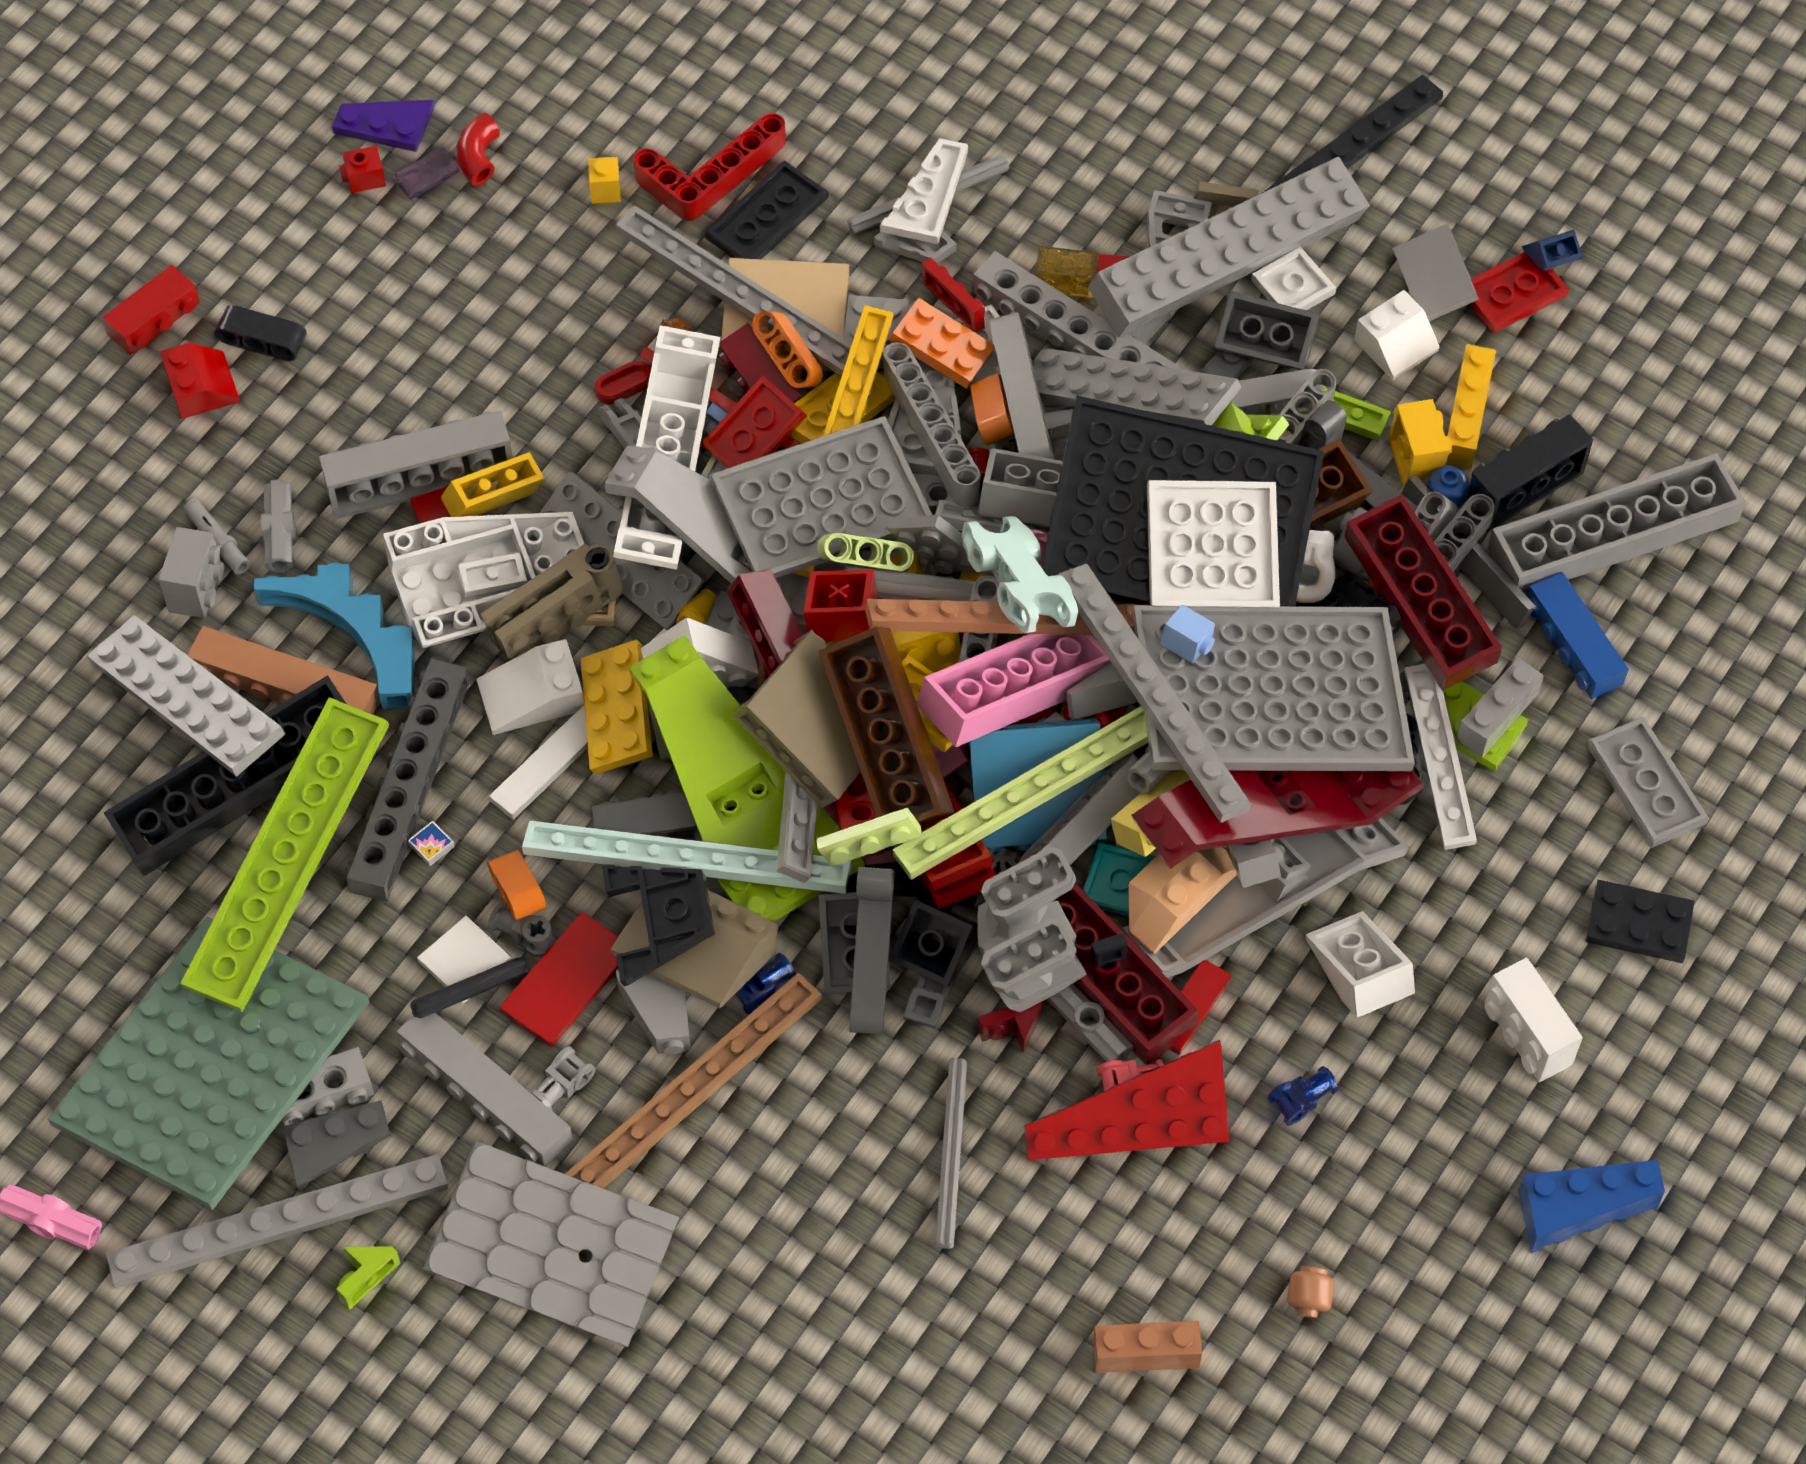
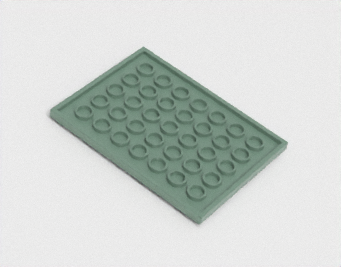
M207 916L51 1113L48 1121L51 1126L213 1211L309 1084L326 1058L334 1051L370 1002L367 995L276 950L272 953L243 1012L183 988L180 983L213 921L212 918Z

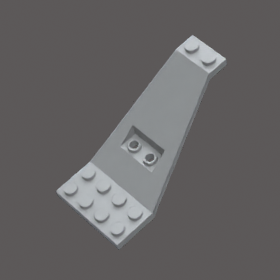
M626 446L605 481L606 493L636 498L731 584L739 574L752 572L711 480L657 450L639 446ZM859 551V555L864 561H867L871 556V551ZM826 561L817 564L815 571L845 570L846 564ZM793 573L776 578L789 607L794 612L795 619L802 633L806 634L804 607L809 578Z
M1294 799L1291 805H1299L1302 800ZM1382 818L1367 826L1274 839L1272 844L1278 843L1282 852L1283 862L1278 863L1281 877L1243 888L1236 875L1154 955L1129 934V926L1122 927V931L1168 978L1185 972L1358 871L1405 856L1409 845Z

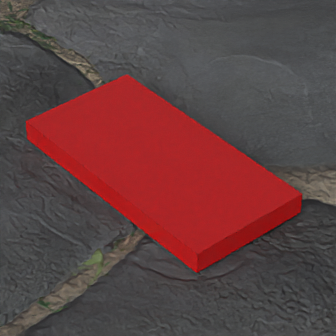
M581 912L499 1006L500 1012L552 1048L616 974V970H618L617 958L611 954V948L619 936L584 912Z

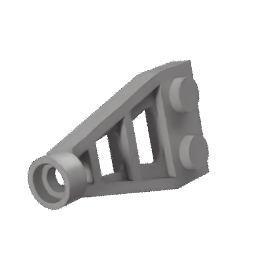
M1154 190L1147 216L1149 247L1172 237L1162 233L1163 222L1191 228L1209 219L1212 202Z

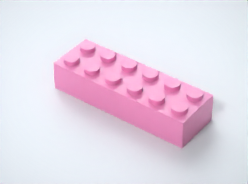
M1028 634L924 677L917 706L955 747H958L1066 701V691L1110 663L1111 660L1092 635Z

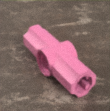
M12 1184L3 1188L0 1193V1214L26 1224L30 1230L44 1238L53 1240L57 1237L89 1251L92 1246H95L100 1237L101 1221L71 1209L66 1202L55 1196L45 1194L41 1197Z

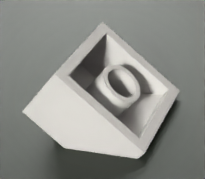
M1405 290L1357 321L1354 341L1392 380L1406 373L1440 349L1425 311Z

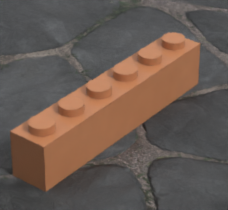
M202 626L187 654L231 689L237 690L239 688L248 691L256 698L262 700L268 698L281 704L328 675L346 704L373 715L380 702L377 684Z

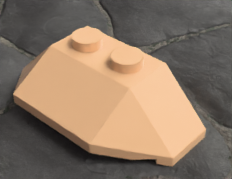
M1222 847L1197 850L1172 869L1168 867L1158 854L1128 884L1129 934L1154 955L1237 875L1227 851Z

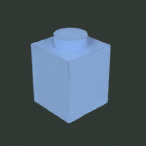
M1182 604L1165 623L1160 644L1193 664L1201 654L1205 656L1211 650L1215 641L1212 637L1215 623Z

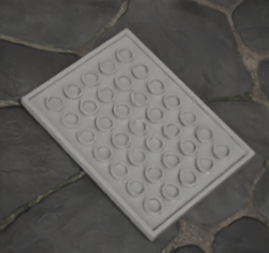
M1134 605L1132 616L1135 635L1228 770H1413L1415 761L1388 607L1280 606L1279 608L1186 606L1215 623L1212 634L1215 641L1211 650L1205 656L1201 654L1192 664L1160 644L1165 623L1180 606ZM1145 712L1152 770H1184Z

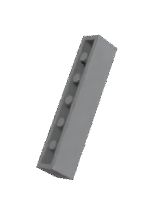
M436 1013L421 1019L412 1016L397 1030L400 1051L408 1059L413 1060L416 1058L422 1063L423 1070L433 1080H442L447 1085L448 1092L458 1101L464 1099L471 1105L472 1112L480 1120L485 1122L488 1119L496 1126L495 1131L506 1142L514 1141L520 1147L519 1151L527 1160L537 1161L546 1167L573 1140L571 1127Z

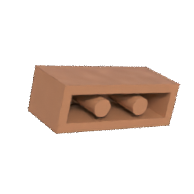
M1199 1321L1097 1325L1094 1328L1093 1336L1095 1373L1199 1368L1202 1357Z

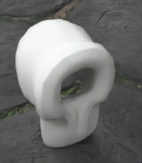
M1309 531L1296 602L1314 603L1323 600L1331 592L1336 571L1333 560L1334 535L1329 531Z

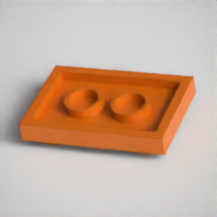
M920 298L916 300L889 339L892 343L906 344L916 358L966 389L995 348L994 344Z

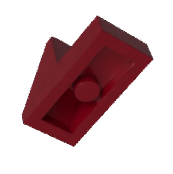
M1043 1001L1021 1013L1009 1009L1007 1006L978 1016V1033L982 1042L989 1039H1003L1013 1031L1022 1052H1025L1042 1015Z

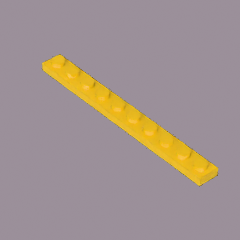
M864 305L823 436L861 424L891 328L893 312ZM816 565L793 572V574L809 578L810 571H815Z

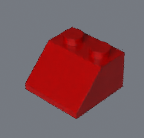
M190 342L160 351L181 419L240 402L223 351Z

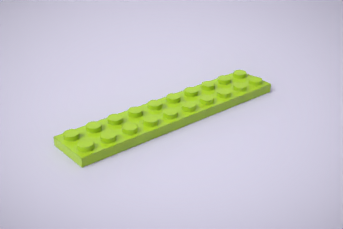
M328 698L180 983L183 988L243 1012L389 727L387 720L333 698Z

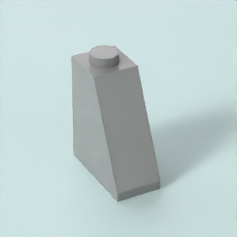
M616 970L618 991L656 1052L676 1055L684 1050H691L685 991L650 973L628 986H623L620 982L619 970Z

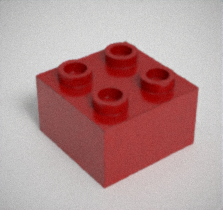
M874 569L810 571L804 607L807 633L812 630L825 642L843 641L869 630L865 612L866 600L878 599Z

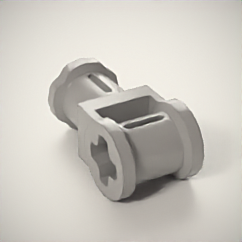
M568 1046L559 1052L552 1064L545 1070L546 1079L536 1089H530L529 1092L552 1111V1105L563 1094L569 1098L576 1090L582 1089L591 1080L596 1068L592 1064H585L575 1055V1050Z

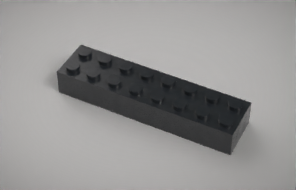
M328 675L265 713L282 727L285 735L237 777L203 751L103 812L143 876L280 792L328 698L330 697L346 704Z

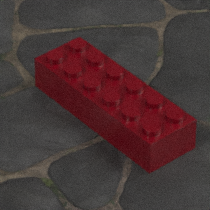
M1403 494L1347 522L1345 540L1379 593L1386 598L1390 606L1394 604L1397 607L1401 616V620L1398 621L1442 691L1498 663L1502 650L1500 643Z
M1076 883L1071 890L1053 900L1059 902L1077 936L1075 941L1077 951L1075 954L1087 974L1073 984L1091 1002L1097 1003L1102 1007L1104 1016L1133 1045V1052L1145 1065L1151 1064L1197 1027L1199 1010ZM1123 933L1127 941L1126 957L1098 968L1095 967L1091 959L1092 943Z

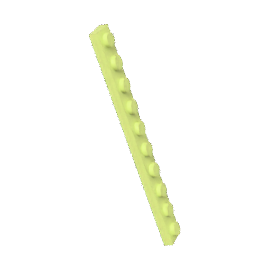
M1140 706L922 832V836L899 845L893 849V856L912 880L1147 744L1148 734L1144 709Z

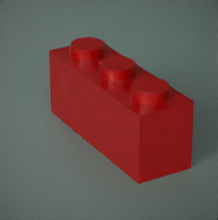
M170 265L105 314L102 319L107 335L131 356L137 350L147 346L150 340L162 331L168 330L184 314L193 311L200 301L195 284L176 267Z

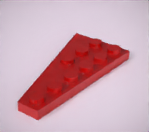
M1217 1040L1202 1049L1185 1054L1170 1063L1153 1068L1112 1086L1110 1089L1097 1095L1089 1096L1081 1102L1024 1125L1027 1159L1039 1160L1229 1142L1221 1041Z

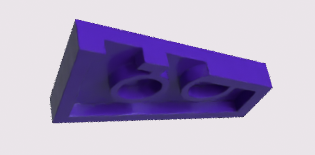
M434 100L341 104L332 124L333 134L417 152L435 108Z

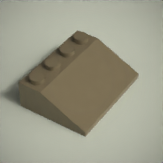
M708 890L715 934L650 972V974L721 1008L776 954L778 924ZM642 901L612 946V955L616 956V954L649 946Z

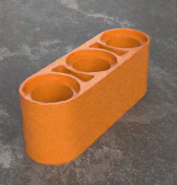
M761 311L757 313L752 321V329L786 381L795 388H814L818 386L823 378L822 368L788 317L778 311ZM770 318L774 322V328L771 332L768 329ZM787 342L791 347V352L788 357L785 355L784 348ZM804 367L808 375L805 381L801 378V371Z
M996 373L971 383L970 388L976 421L985 444L989 445L1014 435L1001 374Z
M519 850L487 862L492 879L515 920L547 909L540 886Z

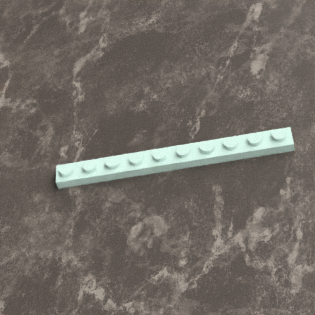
M529 821L522 845L524 855L622 867L642 866L643 869L661 870V867L702 869L705 877L846 894L852 868L851 860L831 867L823 856L813 855L811 878L802 883L777 871L778 851L537 821Z

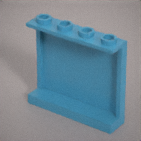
M1097 718L1011 724L970 741L973 803L1099 731L1100 723ZM1103 769L981 839L987 850L991 848L993 852H999L1005 846H1015L1016 850H1028L1103 774ZM1106 829L1091 845L1098 844L1099 839H1107Z

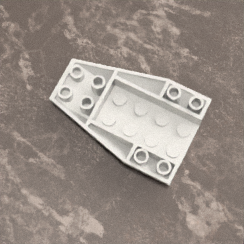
M573 512L442 517L383 534L394 586L408 625L412 626L414 637L422 648L486 630L487 628L481 613L519 588L515 587L465 597L457 570L458 564L520 552L528 582L584 544Z

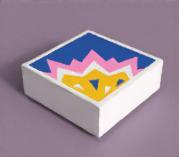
M431 821L408 840L409 846L429 866L433 865L455 847L454 841L434 821Z

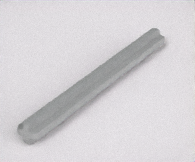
M999 155L963 170L955 193L1008 171L1009 164L1006 157ZM898 198L850 217L848 225L851 232L858 234L881 224L884 218H888L892 212L893 205Z
M961 1058L950 1059L948 1070L936 1229V1247L945 1249L953 1248L967 1072V1061Z

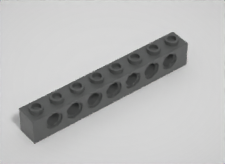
M430 659L427 669H422L418 679V687H420L416 696H412L409 701L407 722H402L398 730L397 740L399 742L397 748L389 753L387 774L385 778L381 777L376 790L377 800L375 805L371 804L368 808L366 829L364 833L360 832L356 839V855L353 861H348L345 868L344 878L348 882L350 893L388 902L409 846L408 840L413 836L469 687L470 681L467 667ZM434 695H443L438 699L431 698ZM427 721L433 722L428 726L421 725L422 723ZM417 748L423 749L418 753L411 752L412 750ZM404 776H413L409 780H400ZM394 803L402 804L400 807L397 808L390 807ZM383 831H392L386 836L379 835ZM375 858L381 859V861L376 864L368 863L370 860Z

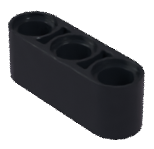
M229 305L225 308L214 331V335L222 343L285 361H294L307 336V331L302 325L294 321Z

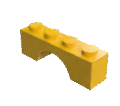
M1466 344L1447 433L1451 440L1452 452L1448 454L1446 465L1472 470L1496 354L1495 349Z

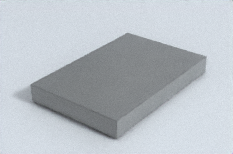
M1448 223L1393 247L1410 294L1425 311L1428 321H1432L1479 299Z

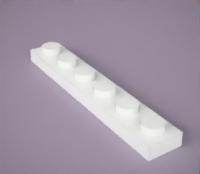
M1425 664L1405 667V677L1414 717L1418 725L1420 744L1444 850L1475 845L1477 843L1443 691Z

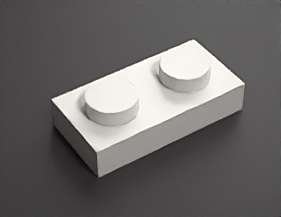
M520 552L460 563L457 568L465 597L520 587L527 583Z

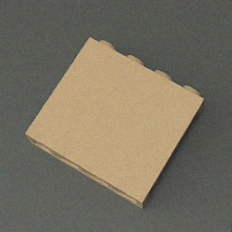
M729 258L730 267L843 338L850 282L849 264ZM726 302L721 341L747 322L752 327L753 319ZM788 342L784 348V352L787 357L791 352V347ZM818 362L819 365H820L821 368H822V371H825V372H830V371H832L831 369H829V368L826 367L825 365H823V364H821L820 362Z

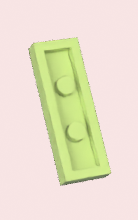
M905 808L817 838L816 840L818 851L832 867L867 854L876 853L879 850L896 844L905 843L922 836L921 825L910 810Z

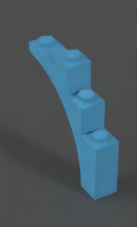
M334 562L328 565H318V576L298 575L296 577L282 578L267 576L254 579V591L258 606H280L305 611L329 621L347 633L363 650L374 668L378 679L382 709H408L411 697L415 696V639L412 626L392 625L384 628V609L381 595L365 593L353 596V578L349 564Z

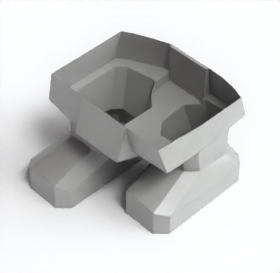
M1046 848L986 880L981 890L986 901L978 906L977 916L978 945L983 956L981 964L995 991L999 993L1009 1009L1020 1013L1055 995L1087 975L1075 954L1077 951L1075 948L1077 936L1059 902L1053 901L1071 890L1076 882L1074 872L1061 849Z

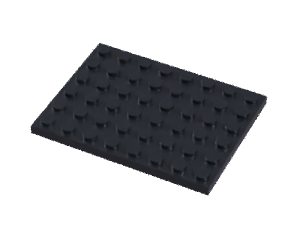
M1077 395L1069 426L1041 568L1047 576H1054L1087 564L1109 596L1150 605L1147 483L1149 480L1276 482L1280 606L1295 607L1324 451Z

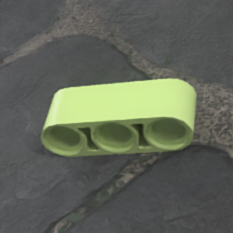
M832 533L822 536L817 544L819 556L823 560L833 563L903 571L910 567L914 559L912 549L907 544L896 541ZM832 539H836L841 545L840 553L837 556H833L828 550V545ZM864 543L870 546L871 556L867 561H864L859 555L860 547ZM894 548H897L902 554L901 562L898 565H894L890 560V553Z

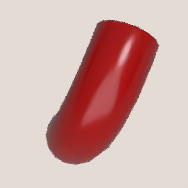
M486 112L475 117L463 128L456 144L457 164L466 179L475 187L484 184L493 175L495 167L488 160L485 150L491 142L500 137V131L496 122Z

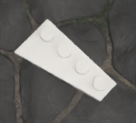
M939 138L921 164V169L916 177H912L908 183L907 190L901 199L898 198L893 205V210L888 218L885 217L880 224V232L938 244L968 153V144Z

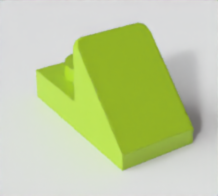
M392 1246L344 1248L348 1261L357 1270L355 1272H348L340 1280L339 1287L336 1290L340 1301L349 1310L400 1264L398 1253Z

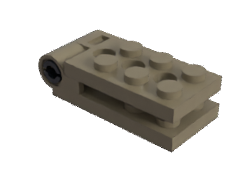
M585 543L481 613L492 642L498 650L502 649L507 662L534 647L558 641L561 635L572 628L581 626L587 617L606 606L622 593L623 581L613 557V552L605 545L597 544L588 547Z

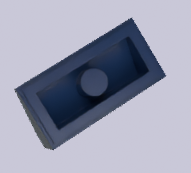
M1574 230L1522 246L1524 252L1542 271L1583 258Z

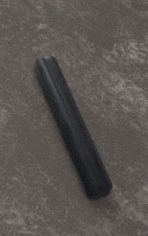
M517 957L415 999L410 1003L412 1014L414 1017L424 1018L522 977L528 973L527 962L524 958Z

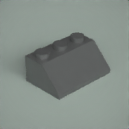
M1230 291L1214 349L1295 370H1303L1310 355L1318 328L1319 313Z

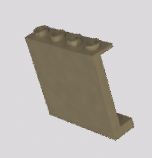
M811 630L795 640L794 644L796 646L750 700L739 706L732 716L801 788L823 808L838 800L861 770L819 650L828 646L821 637Z

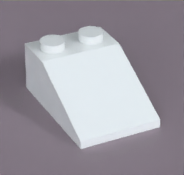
M566 639L534 647L476 679L492 735L574 714L584 705L583 691Z
M1363 911L1305 934L1309 946L1338 996L1357 1018L1415 994L1412 962Z

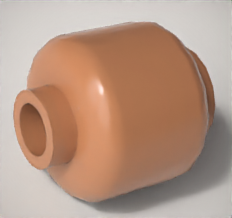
M1301 1266L1300 1271L1291 1274L1287 1302L1291 1307L1298 1309V1316L1317 1319L1318 1312H1327L1331 1309L1335 1282L1330 1276H1327V1270Z

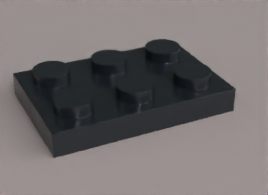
M1598 879L1595 885L1585 942L1683 964L1695 901Z

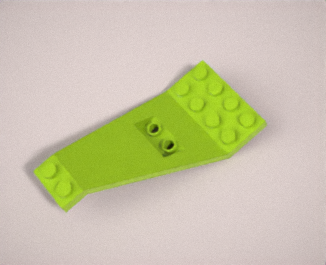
M686 636L680 637L629 667L632 677L648 697L702 841L778 851L786 771L733 718L732 714L740 704L701 658ZM758 790H763L761 794H754ZM818 804L816 809L813 855L822 856L817 849L816 839L839 831V828L825 809L821 808ZM731 806L736 807V808H735L734 810H732V811H727V810H726V809H728V808L731 807ZM862 858L851 860L850 876L858 871V867H865ZM717 878L720 888L730 901L773 922L824 892Z

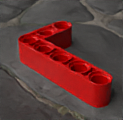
M776 113L762 116L689 177L657 151L650 148L641 149L635 153L633 158L635 180L678 217L687 221L695 220L783 149L786 144L785 120Z

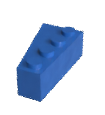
M1658 1160L1524 1174L1518 1192L1531 1253L1542 1250L1544 1246L1569 1240L1571 1236L1579 1233L1594 1231L1612 1221H1621L1658 1207L1665 1193Z

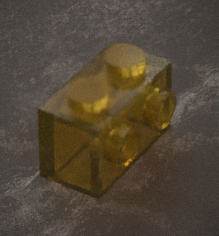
M1039 246L1035 276L1065 295L1094 298L1088 286L1097 274L1099 252Z

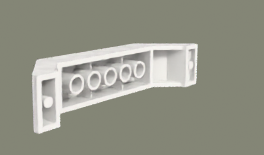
M660 325L636 446L657 450L695 471L720 337ZM626 496L613 557L677 570L682 539L640 501Z

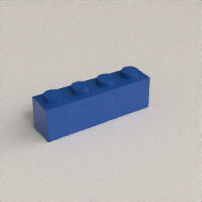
M1563 572L1531 585L1527 597L1536 606L1531 616L1536 617L1542 626L1545 638L1548 641H1552L1557 648L1562 663L1565 666H1569L1574 673L1578 687L1583 691L1585 690L1590 699H1593L1624 685L1629 668Z

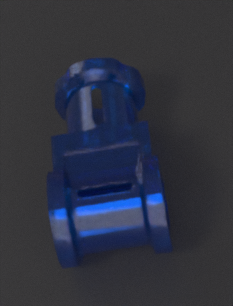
M780 952L774 956L775 959L761 968L735 993V996L743 1004V1010L746 1014H751L775 993L777 985L786 979H792L796 975L789 960Z
M1321 1066L1317 1070L1318 1073L1304 1080L1299 1076L1292 1081L1280 1084L1270 1092L1267 1100L1271 1104H1275L1285 1117L1283 1121L1286 1126L1296 1124L1307 1116L1309 1112L1316 1109L1320 1098L1329 1093L1335 1094L1339 1091L1337 1081L1328 1068Z

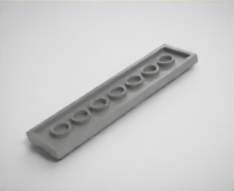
M1049 348L1040 355L1033 365L1042 402L1074 407L1075 398L1078 395L1206 425H1212L1241 389L1237 378Z
M135 615L87 655L95 667L236 777L285 735L279 724Z

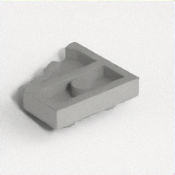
M943 230L938 244L883 232L874 236V244L877 247L920 262L932 258L938 264L954 253L957 243Z

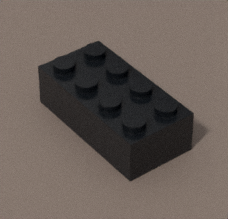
M1571 414L1560 420H1552L1541 432L1536 435L1534 433L1529 434L1519 445L1512 449L1506 448L1493 461L1488 464L1482 463L1478 465L1471 474L1472 477L1465 503L1476 494H1484L1491 498L1494 503V513L1487 532L1582 475L1585 471L1593 443L1592 437ZM1481 511L1472 512L1476 516H1485Z

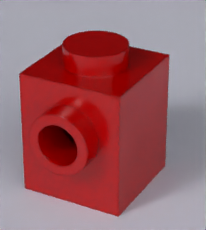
M377 145L342 152L344 165H339L342 182L349 183L351 193L386 186Z

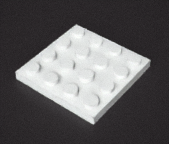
M1148 481L1150 605L1181 606L1183 604L1192 607H1280L1276 482Z

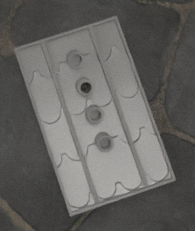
M476 1141L472 1146L422 1269L628 1347L679 1217ZM581 1250L587 1253L585 1262L579 1259V1252Z

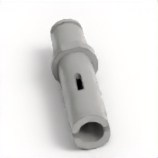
M197 498L189 500L183 507L185 514L199 531L213 533L216 545L220 547V558H223L236 575L246 572L250 567V563L238 549L237 541L233 536H228Z

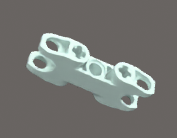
M1015 516L1003 517L1000 533L985 530L977 521L964 522L961 538L967 559L976 572L991 571L1000 583L997 589L999 606L1012 623L1024 633L1036 632V623L1039 615H1047L1054 618L1062 627L1075 626L1078 608L1072 594V589L1062 575L1047 576L1038 564L1041 557L1039 542L1027 526Z

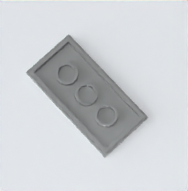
M1644 716L1588 740V749L1651 848L1708 823L1709 817Z

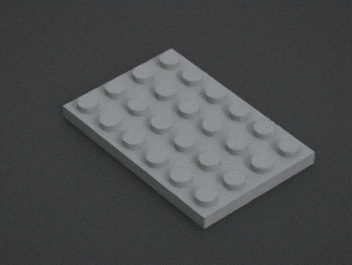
M885 416L711 474L713 487L752 572L771 569L775 579L826 562L819 556L817 551L818 541L826 534L843 533L890 540L896 538V536L886 529L889 518L932 515ZM832 539L828 545V550L833 556H837L841 550V545L836 539ZM864 543L860 547V550L869 546Z

